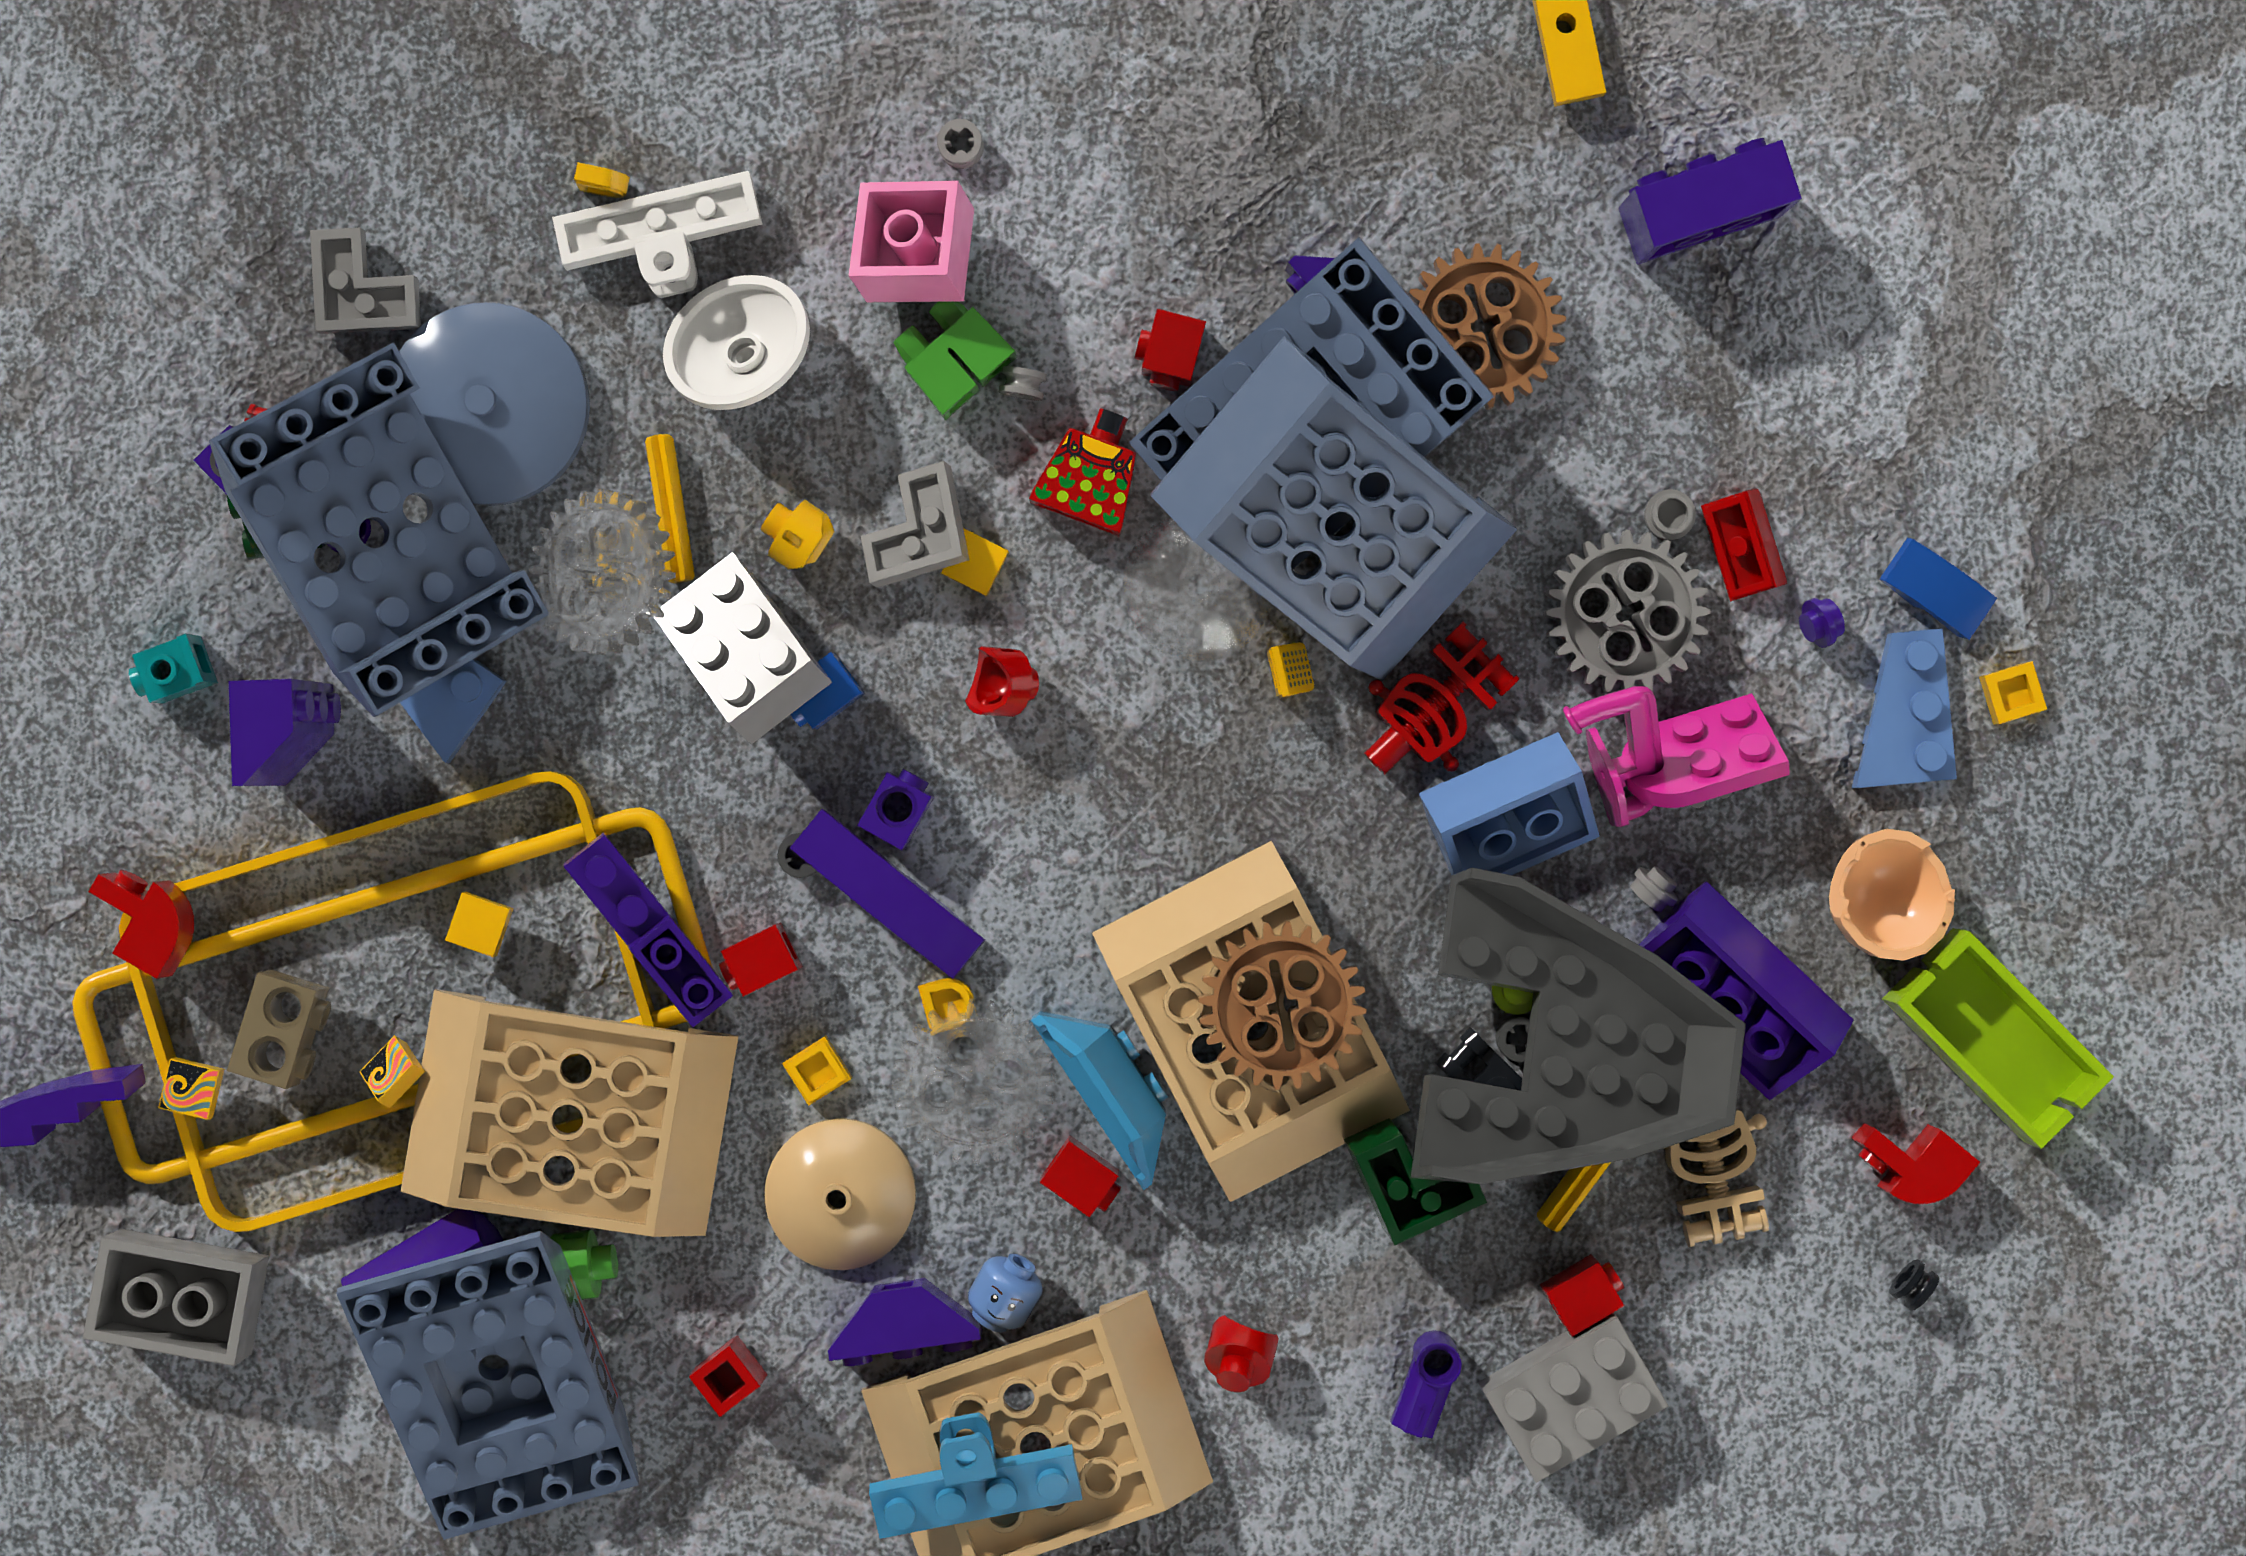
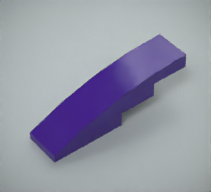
M824 809L818 812L790 847L791 850L952 979L958 975L986 940L914 879L905 875L871 845L862 841Z
M143 1064L98 1069L40 1084L1 1100L0 1147L35 1145L56 1128V1124L79 1123L101 1106L100 1101L126 1100L146 1083Z

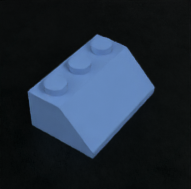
M1558 732L1419 793L1430 828L1451 875L1469 868L1514 875L1600 837L1582 771Z

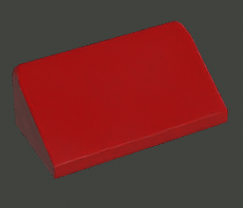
M1759 489L1747 490L1701 505L1730 602L1787 584V578Z

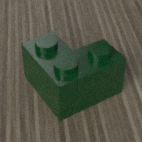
M1390 1118L1344 1139L1381 1226L1394 1245L1487 1203L1480 1184L1411 1178L1412 1156L1402 1134Z

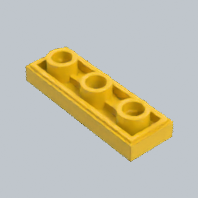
M1532 0L1554 107L1603 97L1606 94V88L1587 0ZM1566 21L1570 24L1572 32H1560L1556 22Z

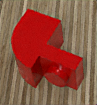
M120 870L118 874H98L88 892L132 917L112 954L156 979L173 976L187 952L194 934V914L186 895L170 880L153 882L149 890L146 891L148 883L126 870Z
M1865 1123L1851 1137L1853 1141L1863 1148L1858 1154L1859 1158L1881 1175L1887 1169L1889 1170L1877 1186L1898 1199L1913 1204H1930L1949 1197L1957 1191L1980 1163L1945 1132L1927 1124L1905 1152L1876 1128Z

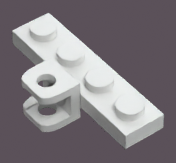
M749 171L552 217L562 265L567 271L636 254L640 272L658 298L690 292L696 288L698 274L690 241L763 224L753 179ZM672 266L669 270L664 271L667 267Z

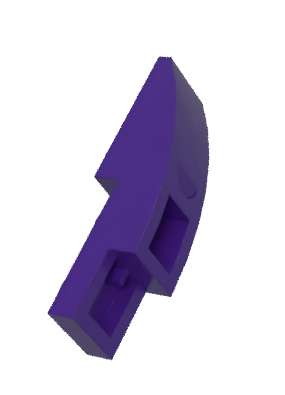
M604 832L563 864L567 872L627 944L629 950L692 1027H695L733 997V994Z

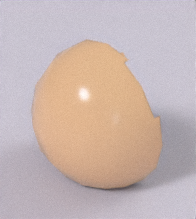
M1884 829L1859 838L1846 850L1835 869L1831 881L1829 905L1830 915L1850 944L1871 956L1905 961L1926 954L1944 938L1954 916L1955 889L1951 888L1945 866L1929 847L1931 845L1929 842L1909 831Z

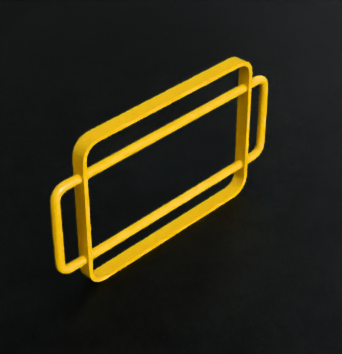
M556 771L525 775L174 883L183 893L536 784L553 782L570 792L576 804L581 823L191 942L178 967L585 842L589 844L603 832L608 836L635 827L645 829L652 837L679 927L711 967L712 964L672 833L665 820L656 812L642 807L627 808L596 818L584 787L571 776ZM124 912L119 924L120 938L132 919L131 916ZM615 931L640 1013L639 1016L620 1022L658 1028H669L688 1022L675 1005L659 1010L654 1009L641 964ZM126 962L97 971L86 977L75 991L72 1006L73 1016L90 1071L112 1068L95 1015L94 999L98 993L132 982L164 1084L169 1060L176 1057L152 976ZM572 1054L567 1056L565 1059L578 1056L580 1054ZM418 1084L412 1085L390 1108L381 1104L373 1097L204 1149L195 1117L172 1112L185 1155L158 1164H147L141 1160L122 1100L100 1102L117 1159L127 1175L135 1181L148 1185L165 1183L192 1175L200 1204L207 1217L220 1228L233 1232L252 1231L401 1185L404 1172L261 1216L244 1218L234 1215L224 1207L218 1195L210 1168L415 1106ZM583 1116L556 1124L555 1126L565 1133L577 1131L583 1124Z

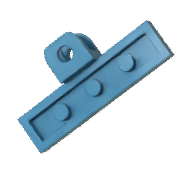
M979 1412L946 1418L942 1421L940 1427L941 1470L873 1482L869 1485V1496L880 1539L1083 1500L1072 1444L996 1459V1449L990 1424L986 1417ZM962 1429H970L975 1433L956 1437L958 1431Z

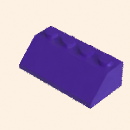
M1707 881L1679 902L1639 944L1659 956L1746 1024L1740 1074L1769 1101L1832 1058L1854 1021Z

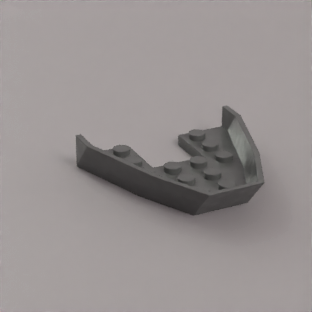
M1469 868L1451 876L1438 975L1533 993L1521 1091L1438 1075H1425L1411 1178L1484 1184L1633 1159L1735 1124L1746 1027L1742 1020L1656 954L1521 877L1477 868Z

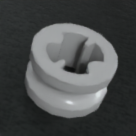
M954 119L942 126L938 133L937 146L941 157L948 165L957 169H966L973 167L982 157L984 142L979 129L974 123L966 119ZM966 133L972 136V138L968 139L972 147L968 153L959 150L953 155L948 151L953 149L951 142L948 141L953 134L960 138Z
M1003 366L1002 374L1005 375L1006 382L1004 385L999 386L998 392L1000 394L1026 400H1043L1044 393L1040 391V384L1046 382L1047 374L1027 368Z

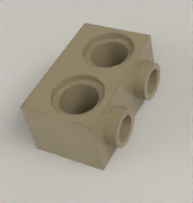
M275 970L258 972L227 1071L283 1089L299 1085L301 1079L306 1080L312 1071L316 1058V1051L311 1050L316 1030H323L330 1014L331 1002L326 1001L330 987ZM287 992L294 994L300 1001V1014L295 1020L287 1017L282 1010V999ZM272 1041L280 1044L285 1051V1062L281 1068L273 1066L267 1059L266 1050Z

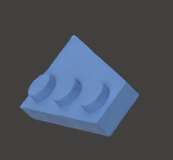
M1943 628L1887 634L1874 690L1876 696L1869 726L1865 728L1862 741L1864 747L1858 771H1855L1852 788L1957 779Z
M473 659L401 701L400 704L442 760L450 764L507 681L476 659Z

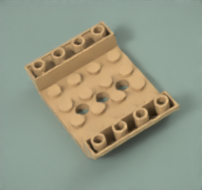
M1272 841L1092 932L1115 983L1209 1166L1230 1202L1345 1144V1138L1388 1118L1392 1120L1410 1111L1363 1015L1352 1016L1351 1023L1357 1025L1363 1031L1362 1035L1347 1034L1344 1039L1353 1049V1053L1347 1054L1337 1050L1333 1054L1339 1065L1337 1071L1330 1068L1326 1063L1321 1064L1319 1069L1322 1081L1317 1082L1308 1071L1302 1073V1085L1299 1089L1295 1087L1290 1076H1284L1280 1089L1275 1090L1271 1075L1265 1074L1260 1084L1255 1086L1252 1083L1253 1069L1248 1067L1240 1076L1234 1075L1233 1071L1237 1062L1235 1057L1222 1063L1218 1059L1206 1063L1199 1061L1193 1055L1192 1045L1195 1039L1202 1034H1211L1216 1030L1215 1025L1200 1024L1199 1018L1211 1013L1212 1007L1199 1003L1198 996L1213 994L1214 988L1204 983L1202 977L1203 975L1218 976L1220 970L1211 961L1213 956L1228 960L1231 957L1225 944L1227 940L1241 948L1246 945L1243 938L1244 929L1247 928L1258 939L1262 937L1263 923L1268 922L1274 935H1280L1285 921H1290L1293 936H1299L1302 929L1309 925L1312 927V942L1316 943L1322 937L1300 891ZM1271 960L1269 968L1275 989L1276 1002L1268 1004V1011H1276L1279 1015L1285 1048L1293 1050L1295 1043L1288 1012L1283 1004L1285 993L1282 986L1279 962ZM1309 961L1294 963L1288 972V980L1293 987L1307 988L1316 978V968ZM1257 971L1243 973L1237 982V990L1245 998L1259 997L1266 987L1264 975ZM1352 998L1353 1004H1357L1355 999ZM1319 1012L1304 1014L1298 1023L1300 1035L1307 1039L1320 1037L1326 1029V1019ZM1267 1023V1029L1261 1037L1247 1039V1041L1254 1048L1265 1049L1274 1042L1276 1030L1272 1024Z
M435 989L421 1065L425 1072L419 1078L401 1192L445 1207L651 1237L706 1236L739 1036L688 1028V1032L495 1003L486 1001V997ZM580 1054L589 1060L591 1074L586 1080L572 1082L563 1075L561 1066L567 1056ZM563 1105L575 1106L583 1116L582 1126L577 1131L571 1133L560 1131L553 1121V1114L557 1108ZM554 1156L568 1158L574 1166V1176L565 1183L551 1181L545 1173V1163Z
M1147 1290L1101 1305L1098 1314L913 1378H911L910 1372L861 1389L891 1479L941 1470L940 1427L942 1421L946 1418L979 1412L988 1420L995 1444L996 1459L1024 1454L1021 1441L1031 1432L1043 1433L1049 1439L1051 1448L1071 1444L1073 1446L1083 1500L910 1533L918 1556H1037L1164 1512L1213 1483ZM1021 1383L1032 1390L1034 1401L1028 1408L1016 1410L1006 1403L1004 1393L1013 1384ZM962 1429L958 1431L956 1437L975 1433L970 1429Z

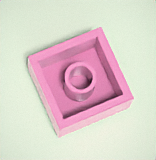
M959 181L860 183L849 278L867 303L964 301L974 207Z

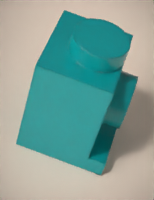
M183 634L177 636L174 640L132 655L136 667L129 669L131 684L138 696H147L149 703L162 704L218 683L202 637L198 635ZM163 661H167L171 666V673L166 679H163L159 664Z

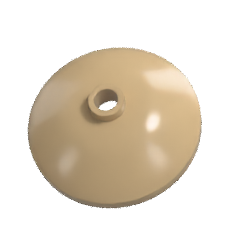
M827 1119L798 1131L777 1152L769 1168L765 1183L766 1212L776 1236L795 1256L811 1265L824 1269H856L882 1258L901 1240L910 1224L915 1209V1179L910 1163L902 1149L882 1130L866 1122L854 1119ZM839 1190L844 1193L846 1204L843 1207L836 1208L829 1203L828 1194L831 1191Z

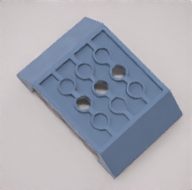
M1285 336L1151 492V497L1193 542L1349 666L1382 681L1517 530L1512 523L1479 496L1473 498L1331 381L1323 367ZM1372 472H1379L1385 475L1388 479V484L1385 491L1379 496L1367 497L1359 491L1360 481L1365 475ZM1336 512H1346L1354 519L1351 530L1342 536H1333L1325 530L1327 518ZM1312 551L1320 558L1317 569L1307 575L1294 572L1291 569V562L1294 556L1299 552Z
M394 342L209 440L227 496L333 674L373 717L378 716L549 615L525 570L513 573L510 570L410 394L420 389ZM408 495H417L426 502L428 508L427 516L423 522L414 523L405 516L403 503ZM365 519H373L383 528L384 539L377 548L368 547L359 537V527ZM322 543L334 546L339 552L340 564L332 573L322 571L315 563V550Z

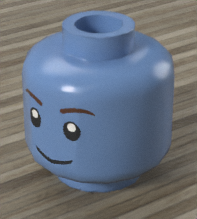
M1009 1254L1008 1257L995 1256L989 1258L983 1264L968 1292V1300L973 1309L972 1315L975 1320L987 1329L1000 1333L1006 1332L1008 1329L1021 1328L1028 1320L1043 1292L1042 1283L1034 1273L1035 1266L1033 1263L1018 1254Z

